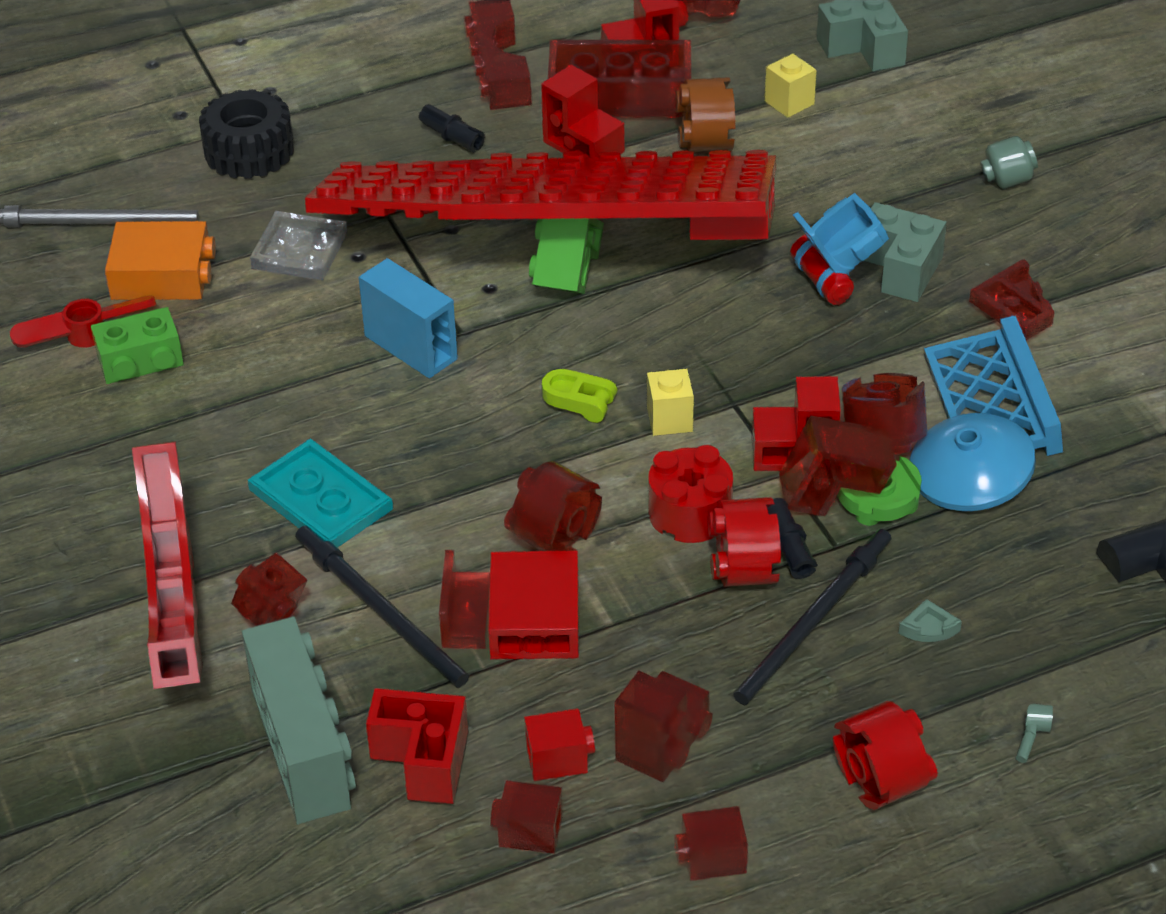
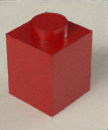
M579 708L524 717L526 749L533 781L588 773L587 754L595 753V744L591 726L583 727Z

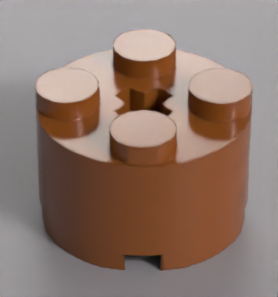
M729 77L685 79L684 84H680L679 91H676L675 94L676 111L683 113L682 126H678L679 148H687V151L693 152L733 149L735 139H728V129H735V102L733 88H726L731 82Z

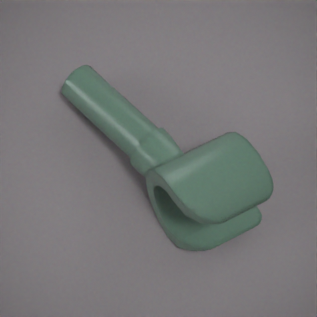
M1030 704L1028 706L1024 736L1016 755L1017 761L1021 763L1027 762L1036 738V731L1051 732L1053 706Z

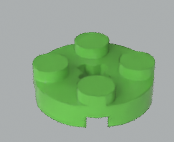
M880 450L865 451L853 455L844 463L843 471L838 475L837 496L839 501L849 512L855 514V518L859 523L868 526L875 525L879 521L896 520L916 512L919 504L922 479L919 470L910 460L899 456V461L887 458V451ZM872 483H878L880 486H885L886 488L872 487Z

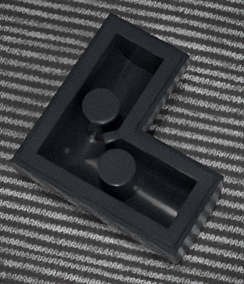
M1166 519L1099 542L1096 554L1118 582L1157 570L1166 582Z

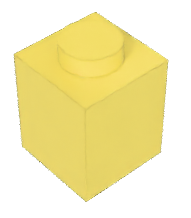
M794 54L766 66V103L787 118L815 104V68Z
M679 369L647 373V410L653 436L693 432L694 395L688 370Z

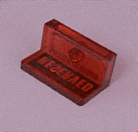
M445 550L439 607L442 648L486 649L490 572H456L454 550Z

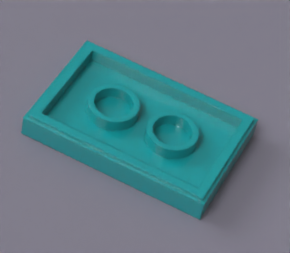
M311 438L248 479L249 490L297 528L308 526L323 541H331L337 548L393 510L392 498Z

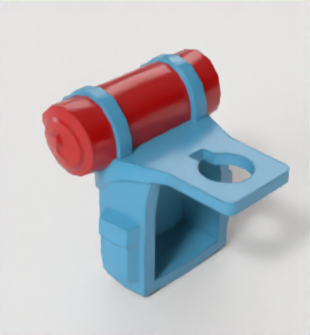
M855 193L848 198L845 197L832 208H829L823 213L824 216L812 227L808 225L798 212L793 215L805 235L793 243L790 249L791 257L795 260L796 266L805 272L815 284L817 292L832 305H841L851 296L854 290V283L849 277V272L877 251L889 239L886 230L871 208Z

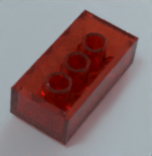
M550 40L548 79L571 64L597 78L598 109L611 116L683 117L682 112L676 111L675 94L676 91H679L680 84H684L685 79H691V40Z

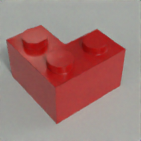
M634 0L633 19L601 24V54L612 76L679 64L680 6L676 0Z
M571 64L541 83L544 143L561 153L583 152L585 153V158H597L601 152L615 151L621 154L625 152L624 123L598 109L597 78Z
M838 376L796 377L794 407H753L752 448L754 471H836L841 414Z
M375 688L366 721L370 759L404 762L407 800L453 804L468 736L466 696Z

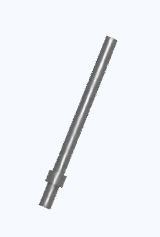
M5 205L4 209H0V224H4L6 228H21L22 224H116V222L199 221L198 210L22 209L21 205Z

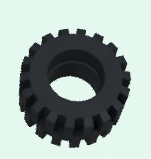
M257 89L235 90L229 94L219 95L218 99H212L208 102V106L203 107L201 111L199 125L205 161H207L211 169H216V172L221 175L229 174L231 178L244 177V179H249L253 176L262 177L268 175V172H275L281 169L280 165L287 164L290 160L289 156L293 155L294 143L288 105L286 102H282V98L279 96L271 95V92H260Z

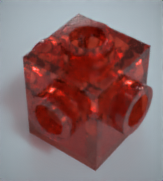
M276 552L258 566L251 564L239 574L235 581L238 587L231 604L238 609L245 619L250 620L255 626L290 618L297 609L299 599L308 580Z

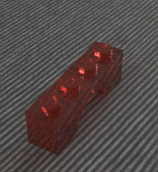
M510 0L469 1V15L463 17L466 37L468 36L470 55L473 56L475 75L478 76L480 96H487L490 110L532 105L531 76L526 57L503 51L508 47L516 45L514 13Z

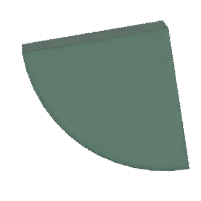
M926 599L900 622L899 634L922 642L942 641L959 633L962 621Z

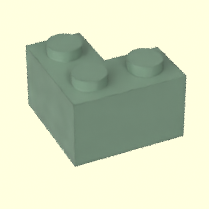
M834 0L818 5L817 40L828 58L861 52L872 71L905 65L908 30L889 0Z
M874 202L871 210L883 225L889 239L864 261L883 266L881 292L918 302L943 258L947 221Z

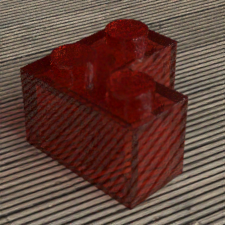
M810 415L782 467L779 477L783 496L789 510L826 516L841 488L880 494L897 464L888 430Z
M638 671L615 700V760L663 783L674 768L679 769L682 767L694 740L697 737L702 738L707 733L713 714L709 712L710 692L665 671H661L656 678Z

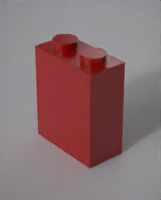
M578 551L491 552L488 627L490 659L579 658Z

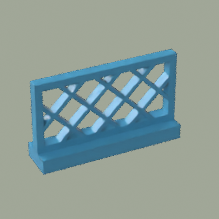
M1016 315L1000 319L1001 329L924 348L925 358L948 418L960 415L965 407L980 413L1001 416L1015 422L1022 428L1031 430L1033 435H1029L1033 442L1034 449L1044 447L1047 456L1063 452L1060 420ZM997 345L998 348L992 358L977 353L979 349ZM949 356L959 358L953 368L937 362V359ZM969 362L984 367L978 376L963 372ZM993 371L1009 376L1003 385L987 380ZM955 380L970 385L963 395L948 390ZM979 389L995 394L989 403L973 398ZM1004 398L1020 403L1014 412L998 407Z

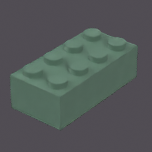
M295 616L241 630L251 690L296 823L301 824L350 810L349 790L355 789L356 784L349 761H345L352 759L351 748L346 733H339L335 727L339 725V717L333 698L326 699L322 693L327 691L326 680L321 665L314 666L310 660L315 658V653L309 633H300Z

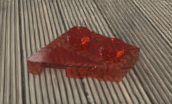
M1022 259L971 289L969 302L999 323L1000 319L1016 315L1027 341L1053 325L1055 312L1049 301L1043 297V290L1039 282H1033L1031 279L1028 262Z

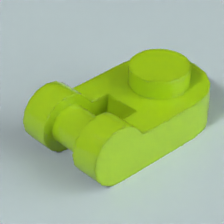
M569 369L550 371L542 379V396L547 404L580 413L585 419L594 423L603 420L608 410L607 404L614 400L618 391L617 386L611 380Z

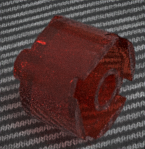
M903 373L873 374L874 382L861 384V377L844 384L841 392L845 438L849 450L865 451L870 448H886V451L890 454H903L911 451V443L919 441L928 433L925 383L922 381L918 385L917 377Z
M554 461L545 462L536 469L528 467L522 472L517 483L519 492L513 507L505 516L504 527L511 531L515 537L540 551H577L572 545L579 537L587 540L599 518L602 496L596 494L595 490L600 489L599 485Z

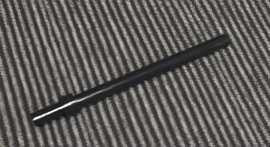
M302 526L297 530L295 534L296 539L312 553L314 562L324 571H332L455 687L460 688L467 683L469 674L343 559L342 551L331 541H323L308 526Z
M878 529L864 546H858L846 559L847 565L735 690L733 696L738 703L747 705L859 577H865L877 564L876 557L892 540L888 531Z

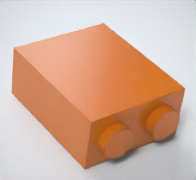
M206 221L116 222L105 268L110 299L132 300L153 295L155 300L202 299L204 285L211 282V264L209 259H215L216 254L214 236H208Z

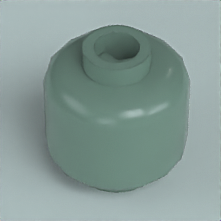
M1011 136L988 145L985 153L986 160L980 161L986 181L994 180L1001 189H1008L1030 181L1033 177L1034 169L1038 168L1037 158L1030 141L1024 142L1018 136Z

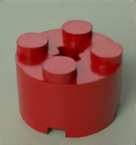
M701 445L698 448H680L657 453L653 458V464L648 475V515L652 526L661 534L663 530L673 534L674 540L683 543H699L715 538L716 536H709L707 514L708 511H713V508H717L719 500H733V472L729 464L720 456L719 450L711 445Z
M772 497L719 500L717 508H713V511H708V533L710 537L716 536L717 547L716 554H711L710 556L711 575L713 580L721 579L724 587L778 583L780 574H771L772 564L781 563L777 514H768L767 507L774 505Z
M885 701L835 723L834 728L840 730V734L833 736V746L839 766L849 785L858 782L864 790L865 794L858 798L866 807L876 810L925 788L929 781L937 778L936 764L932 757L926 753L920 738L923 734L922 722L913 709L903 711L894 702Z

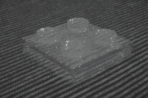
M275 211L250 256L251 269L324 280L347 235V224L345 221Z

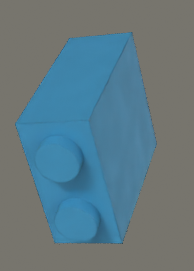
M388 258L359 276L365 337L429 379L458 359L453 299Z

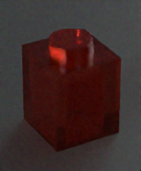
M506 780L502 799L495 798L491 810L490 823L491 827H498L499 847L555 854L563 819L562 787Z
M739 806L682 814V833L674 835L675 851L678 863L686 862L690 881L747 873L748 842Z

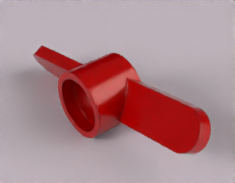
M153 295L102 308L97 301L92 299L74 300L67 304L62 312L15 324L11 328L10 338L15 346L22 348L65 336L76 347H92L95 344L91 325L102 323L104 319L156 305V300Z

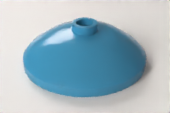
M968 413L948 418L926 431L915 444L910 461L920 472L922 479L920 494L927 500L950 510L978 511L1003 504L1021 492L1034 473L1036 458L1031 438L1015 422L992 414Z

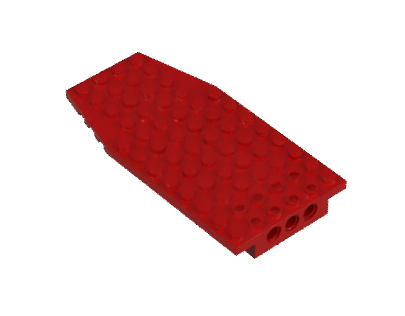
M715 150L710 151L709 156H694L693 151L672 152V157H658V153L655 151H641L636 153V157H621L620 152L608 151L599 153L597 158H585V153L567 152L563 153V158H548V153L534 152L528 153L526 155L527 158H512L511 153H494L490 155V159L438 162L415 161L398 164L396 161L377 162L376 165L362 166L361 162L350 161L340 163V167L333 170L305 197L306 213L352 215L358 213L359 208H366V213L370 216H386L400 209L404 210L407 218H422L424 214L438 211V219L690 218V240L768 239L775 209L776 155H768L766 150L746 151V156H731V151Z

